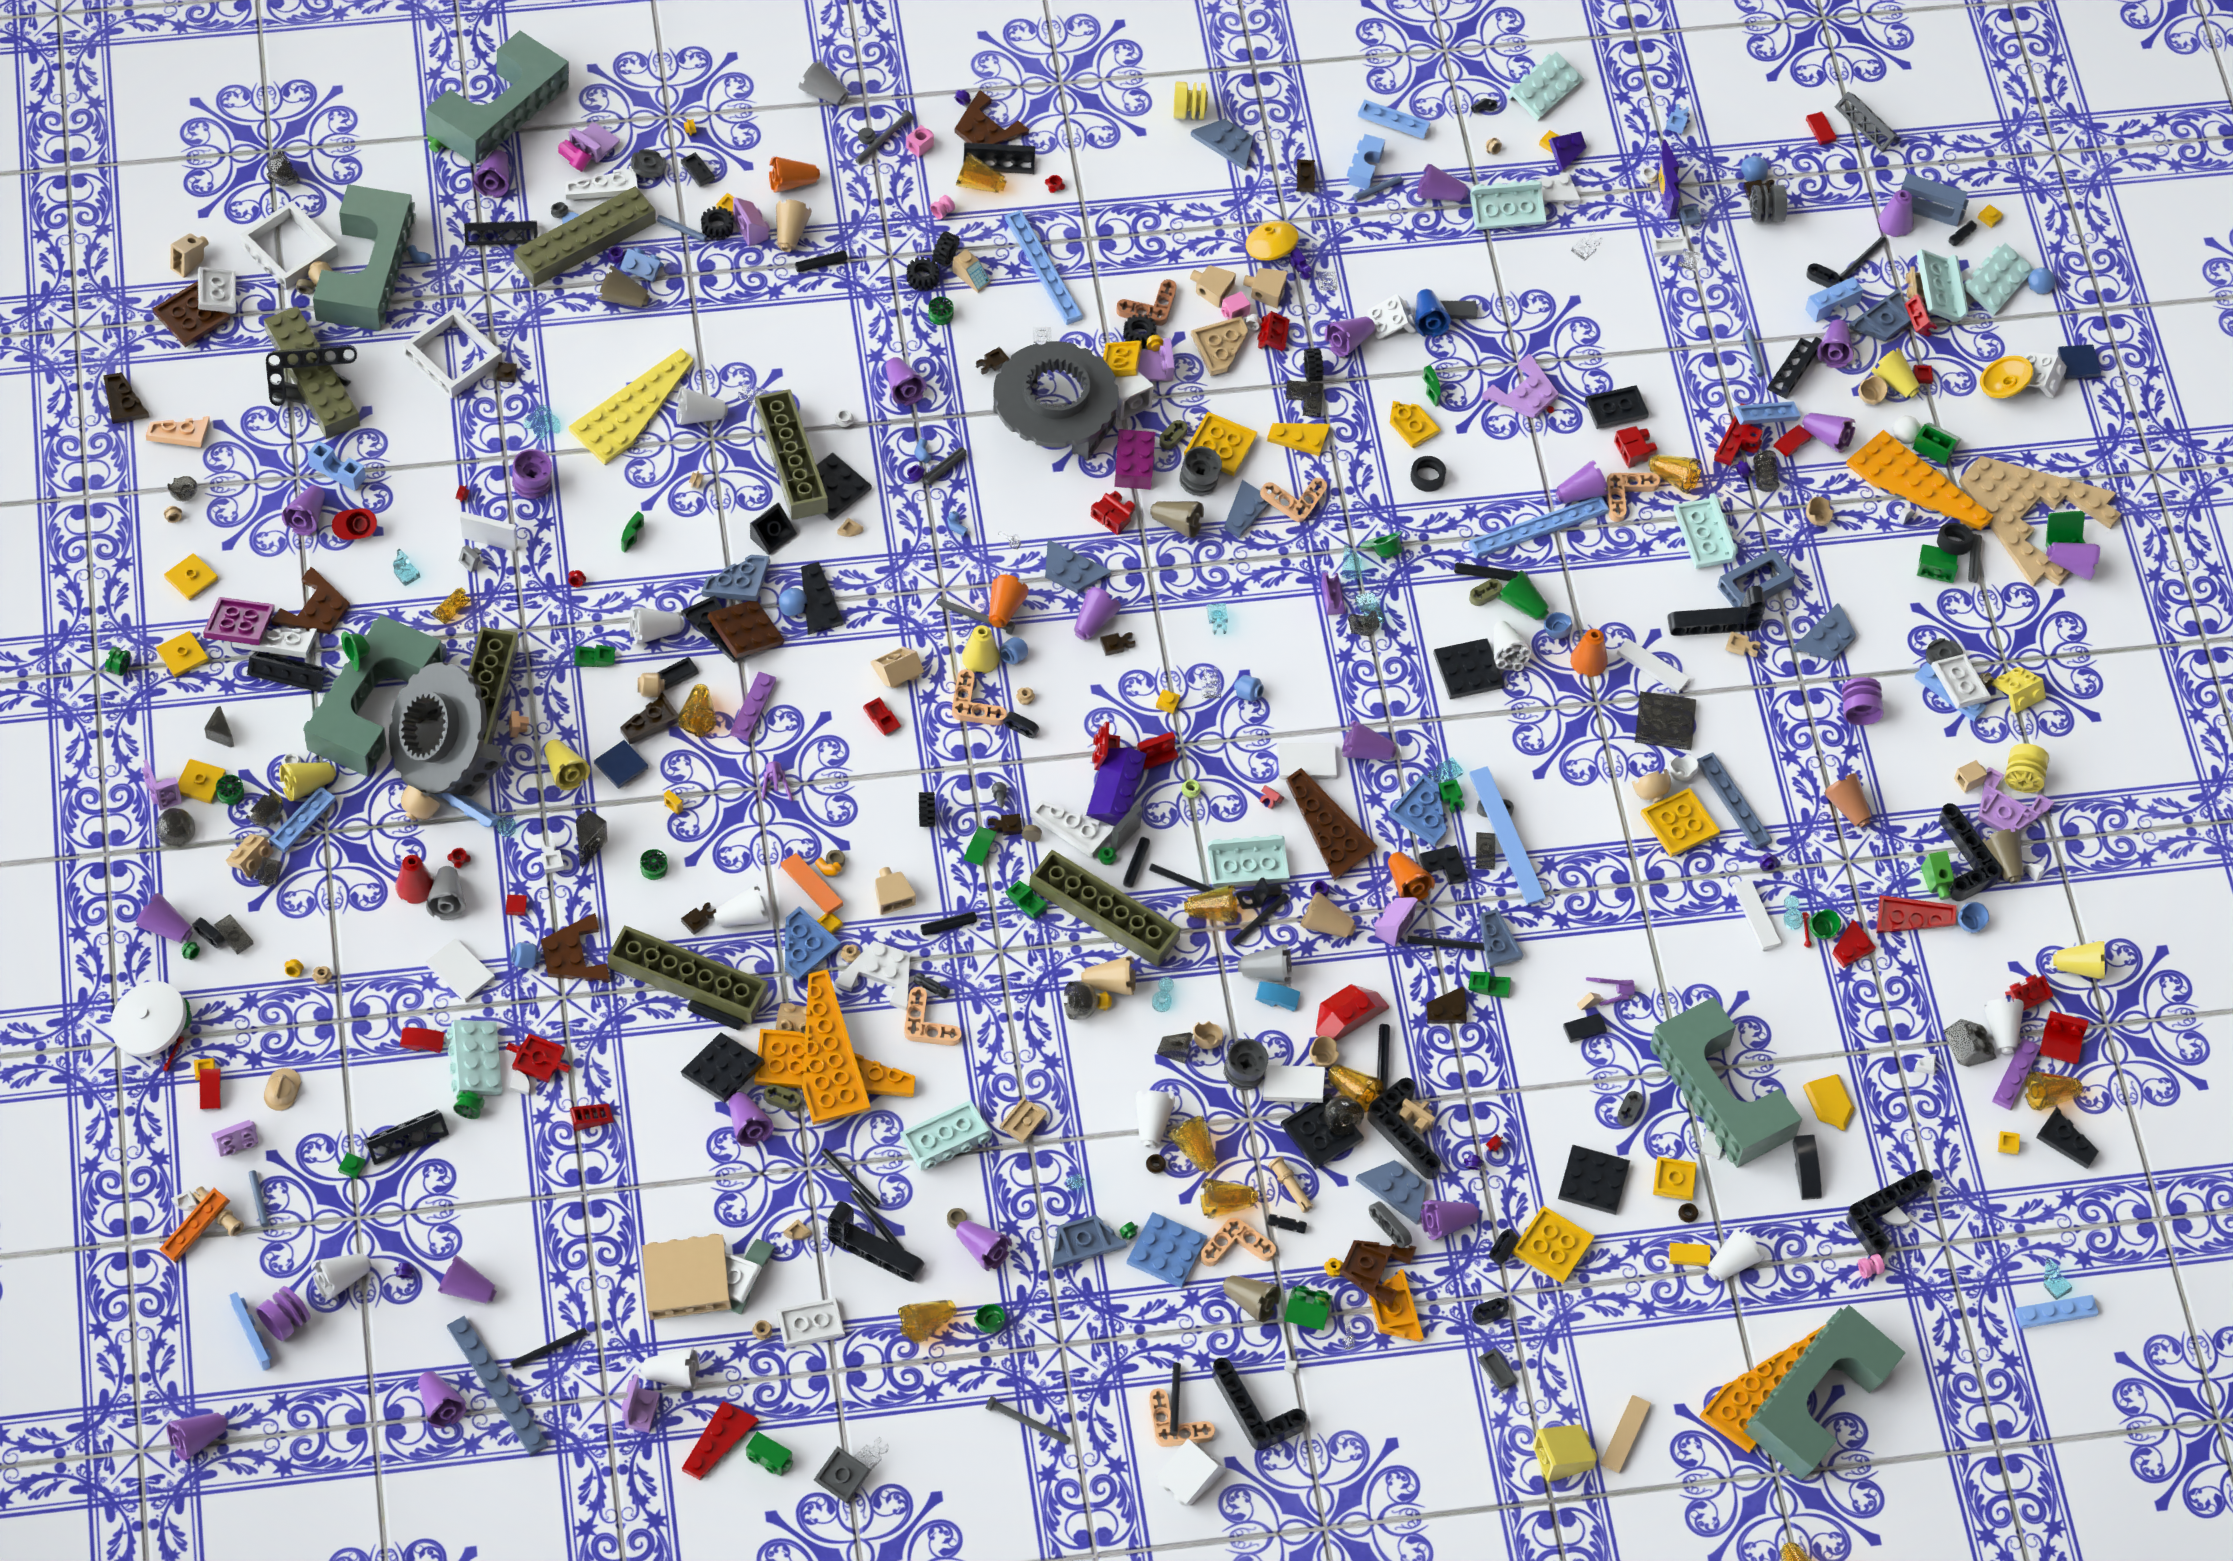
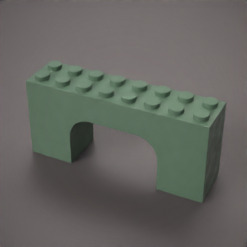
M521 30L497 49L496 74L513 84L491 103L480 105L469 102L449 89L426 108V133L475 165L484 160L492 150H496L504 140L506 141L512 133L518 131L525 122L531 120L538 111L543 110L545 105L553 101L558 94L565 91L569 86V61Z
M347 185L339 211L342 235L370 239L375 244L369 263L361 272L346 274L321 270L313 296L316 321L381 330L382 324L386 323V310L390 309V296L394 295L395 292L394 283L399 279V266L402 267L403 252H407V239L411 238L412 235L411 225L415 224L416 213H414L415 202H412V194Z
M381 614L377 620L372 622L368 634L363 636L370 645V652L359 660V671L356 672L350 661L344 664L342 673L334 679L332 688L329 692L325 693L323 702L315 708L313 717L305 723L303 728L308 751L367 777L386 750L387 745L384 727L357 715L364 702L380 681L387 678H398L409 682V678L413 674L417 675L421 668L429 664L443 662L441 640Z
M1712 997L1655 1026L1650 1049L1654 1055L1659 1057L1662 1067L1671 1074L1674 1084L1681 1088L1684 1098L1693 1105L1696 1115L1703 1119L1706 1129L1709 1132H1714L1716 1143L1725 1150L1728 1160L1738 1168L1794 1139L1797 1136L1802 1118L1780 1088L1752 1102L1737 1100L1726 1089L1706 1058L1730 1046L1736 1026L1716 998Z
M1850 1305L1844 1310L1839 1308L1828 1319L1826 1326L1816 1334L1814 1341L1805 1348L1802 1356L1798 1357L1790 1371L1785 1373L1778 1386L1776 1385L1769 1393L1770 1396L1757 1408L1758 1411L1746 1422L1748 1427L1744 1433L1799 1480H1802L1816 1468L1837 1441L1834 1436L1811 1417L1807 1408L1809 1394L1827 1371L1839 1370L1846 1373L1870 1393L1886 1379L1906 1353Z

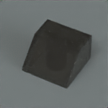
M589 809L584 814H580L576 819L577 844L581 867H584L608 842L606 821Z

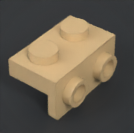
M1911 266L1905 278L1906 284H1909L1907 298L1911 299L1916 294H1920L1921 297L1925 298L1921 274L1915 272V267Z
M250 834L237 849L232 851L225 861L229 866L241 869L246 877H251L271 856L274 850L265 837Z
M781 1003L777 1013L776 1030L796 1031L805 1034L807 1006Z

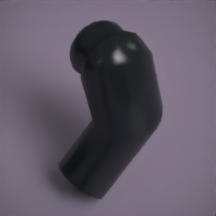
M1483 98L1470 108L1473 113H1477L1480 110L1493 111L1497 108L1498 103L1496 100Z

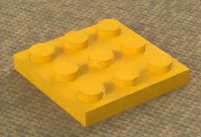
M1207 411L1185 449L1184 456L1194 447H1209L1220 456L1222 461L1221 471L1235 476L1255 441L1257 432Z
M1691 788L1646 807L1640 813L1670 858L1720 834V830Z
M1542 1206L1511 1254L1564 1284L1593 1242L1595 1236L1547 1207Z

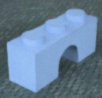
M1365 134L1363 140H1359L1357 146L1358 154L1354 153L1352 159L1353 167L1350 166L1347 177H1350L1349 185L1363 189L1370 188L1374 178L1375 166L1367 162L1379 164L1384 151L1385 139Z
M1851 277L1809 296L1805 310L1817 322L1830 316L1833 308L1840 303L1845 309L1859 303L1863 288L1854 277Z
M320 441L307 453L310 467L353 491H356L366 479L364 465L351 458H348L345 463L336 457L333 448Z

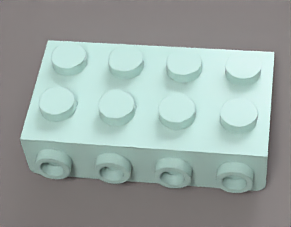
M1557 51L1552 56L1548 54L1542 60L1543 64H1537L1531 70L1532 73L1530 75L1527 73L1521 78L1519 85L1515 83L1509 89L1511 93L1508 95V98L1514 97L1536 120L1541 118L1583 80V77Z
M1529 180L1523 183L1514 181L1509 184L1494 183L1489 186L1483 184L1474 186L1471 189L1470 198L1475 230L1546 224L1541 189L1542 181Z
M2006 242L2001 247L1997 246L1991 252L1993 256L1991 258L1987 257L1982 262L1983 268L1980 269L1978 267L1971 275L1974 278L1972 280L1968 279L1963 284L1965 293L1970 294L1992 315L2003 306L2035 269Z
M1923 249L1919 250L1917 258L1928 312L1958 322L1968 314L1958 256L1953 254L1947 259Z
M1711 493L1709 499L1674 505L1673 510L1695 569L1734 562L1735 556L1738 554V547L1736 543H1733L1732 531L1727 527L1726 515L1722 513L1720 499L1716 497L1715 493Z
M1271 835L1269 837L1253 836L1243 839H1215L1208 842L1207 854L1212 888L1257 884L1262 877L1265 878L1266 883L1289 882L1290 876L1284 845L1285 837L1279 835Z
M453 1020L451 1026L447 1029V1039H450L448 1055L451 1056L452 1062L450 1063L449 1071L450 1074H453L451 1091L454 1092V1097L457 1098L460 1091H464L466 1094L470 1091L479 1095H501L502 1082L497 1022Z
M970 1100L900 1132V1137L920 1171L933 1168L943 1160L948 1161L958 1153L968 1152L978 1144L987 1143L992 1138V1130L986 1126L973 1102Z

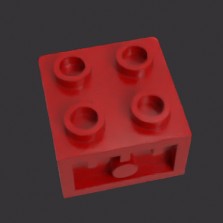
M2050 1011L2045 1023L2039 1054L2077 1064L2089 1021Z

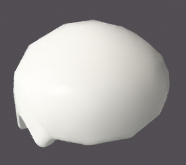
M1905 415L1898 418L1892 429L1894 437L1898 438L1901 442L1910 443L1915 441L1921 427L1916 418Z
M1689 754L1682 758L1676 755L1668 763V772L1677 781H1689L1696 775L1699 763L1696 758Z

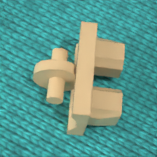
M1405 1099L1398 1115L1405 1124L1410 1119L1414 1120L1416 1123L1413 1129L1420 1135L1426 1130L1431 1131L1435 1117L1431 1115L1433 1111L1428 1108L1430 1102L1427 1100L1421 1104L1418 1101L1412 1103Z

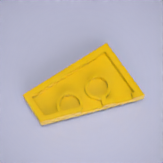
M1272 423L1267 436V442L1320 456L1330 424Z

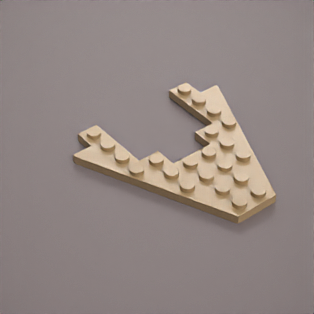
M1980 456L1959 479V484L1966 494L1994 516L1988 525L2031 586H2034L2042 576L2059 586L2070 572L2049 561L2045 553L2026 541L2034 533L2035 528L2024 522L2022 518L2039 500L2055 510L2066 499L2109 529L2121 517L2120 512L2108 505L2116 495L2114 491Z

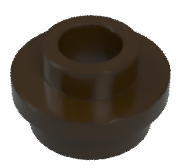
M1153 1154L1146 1160V1168L1151 1173H1161L1166 1167L1165 1159L1159 1154Z
M1692 1203L1683 1204L1678 1210V1216L1684 1222H1694L1698 1217V1209Z

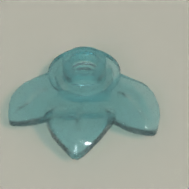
M547 405L537 406L534 413L529 414L524 420V429L533 428L534 435L538 440L543 439L549 430L559 433L561 429L558 417L552 414L551 408ZM545 411L546 415L542 416L539 413Z

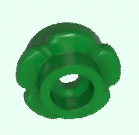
M1103 847L1100 849V853H1098V859L1104 865H1111L1117 858L1116 851L1111 847Z
M195 941L187 942L182 947V955L185 959L193 960L200 952V947L197 946Z
M1131 1221L1122 1226L1119 1230L1122 1234L1121 1237L1129 1240L1136 1236L1138 1225H1134Z

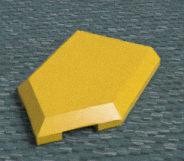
M1393 401L1389 423L1411 448L1421 445L1438 435L1441 431L1419 405H1407Z
M1831 1075L1803 1085L1818 1120L1837 1126V1129L1845 1131L1855 1107L1840 1075Z

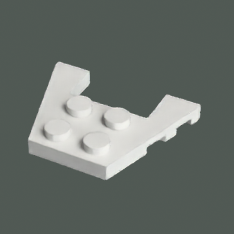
M873 941L835 980V987L851 992L860 975L895 987L890 1005L907 1010L910 953Z

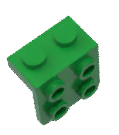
M2084 512L2050 513L2048 515L2045 546L2048 548L2053 542L2086 543L2083 539Z

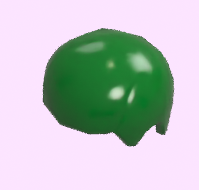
M1830 909L1816 912L1810 920V930L1817 938L1823 940L1830 939L1838 933L1841 927V918Z
M986 1304L977 1309L974 1321L980 1331L986 1334L996 1333L1004 1326L1006 1314L1000 1306Z

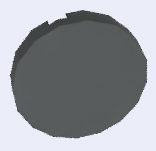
M642 149L638 153L635 152L630 162L631 168L635 173L647 178L661 176L665 172L667 165L666 159L662 158L660 153L651 149Z
M1939 638L1933 640L1928 645L1925 653L1926 661L1932 665L1935 661L1962 655L1963 651L1955 641Z

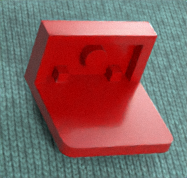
M1105 721L1103 726L1099 727L1098 733L1093 738V745L1096 747L1092 755V763H1094V770L1099 771L1100 766L1107 757L1108 748H1120V736L1109 734L1110 722Z

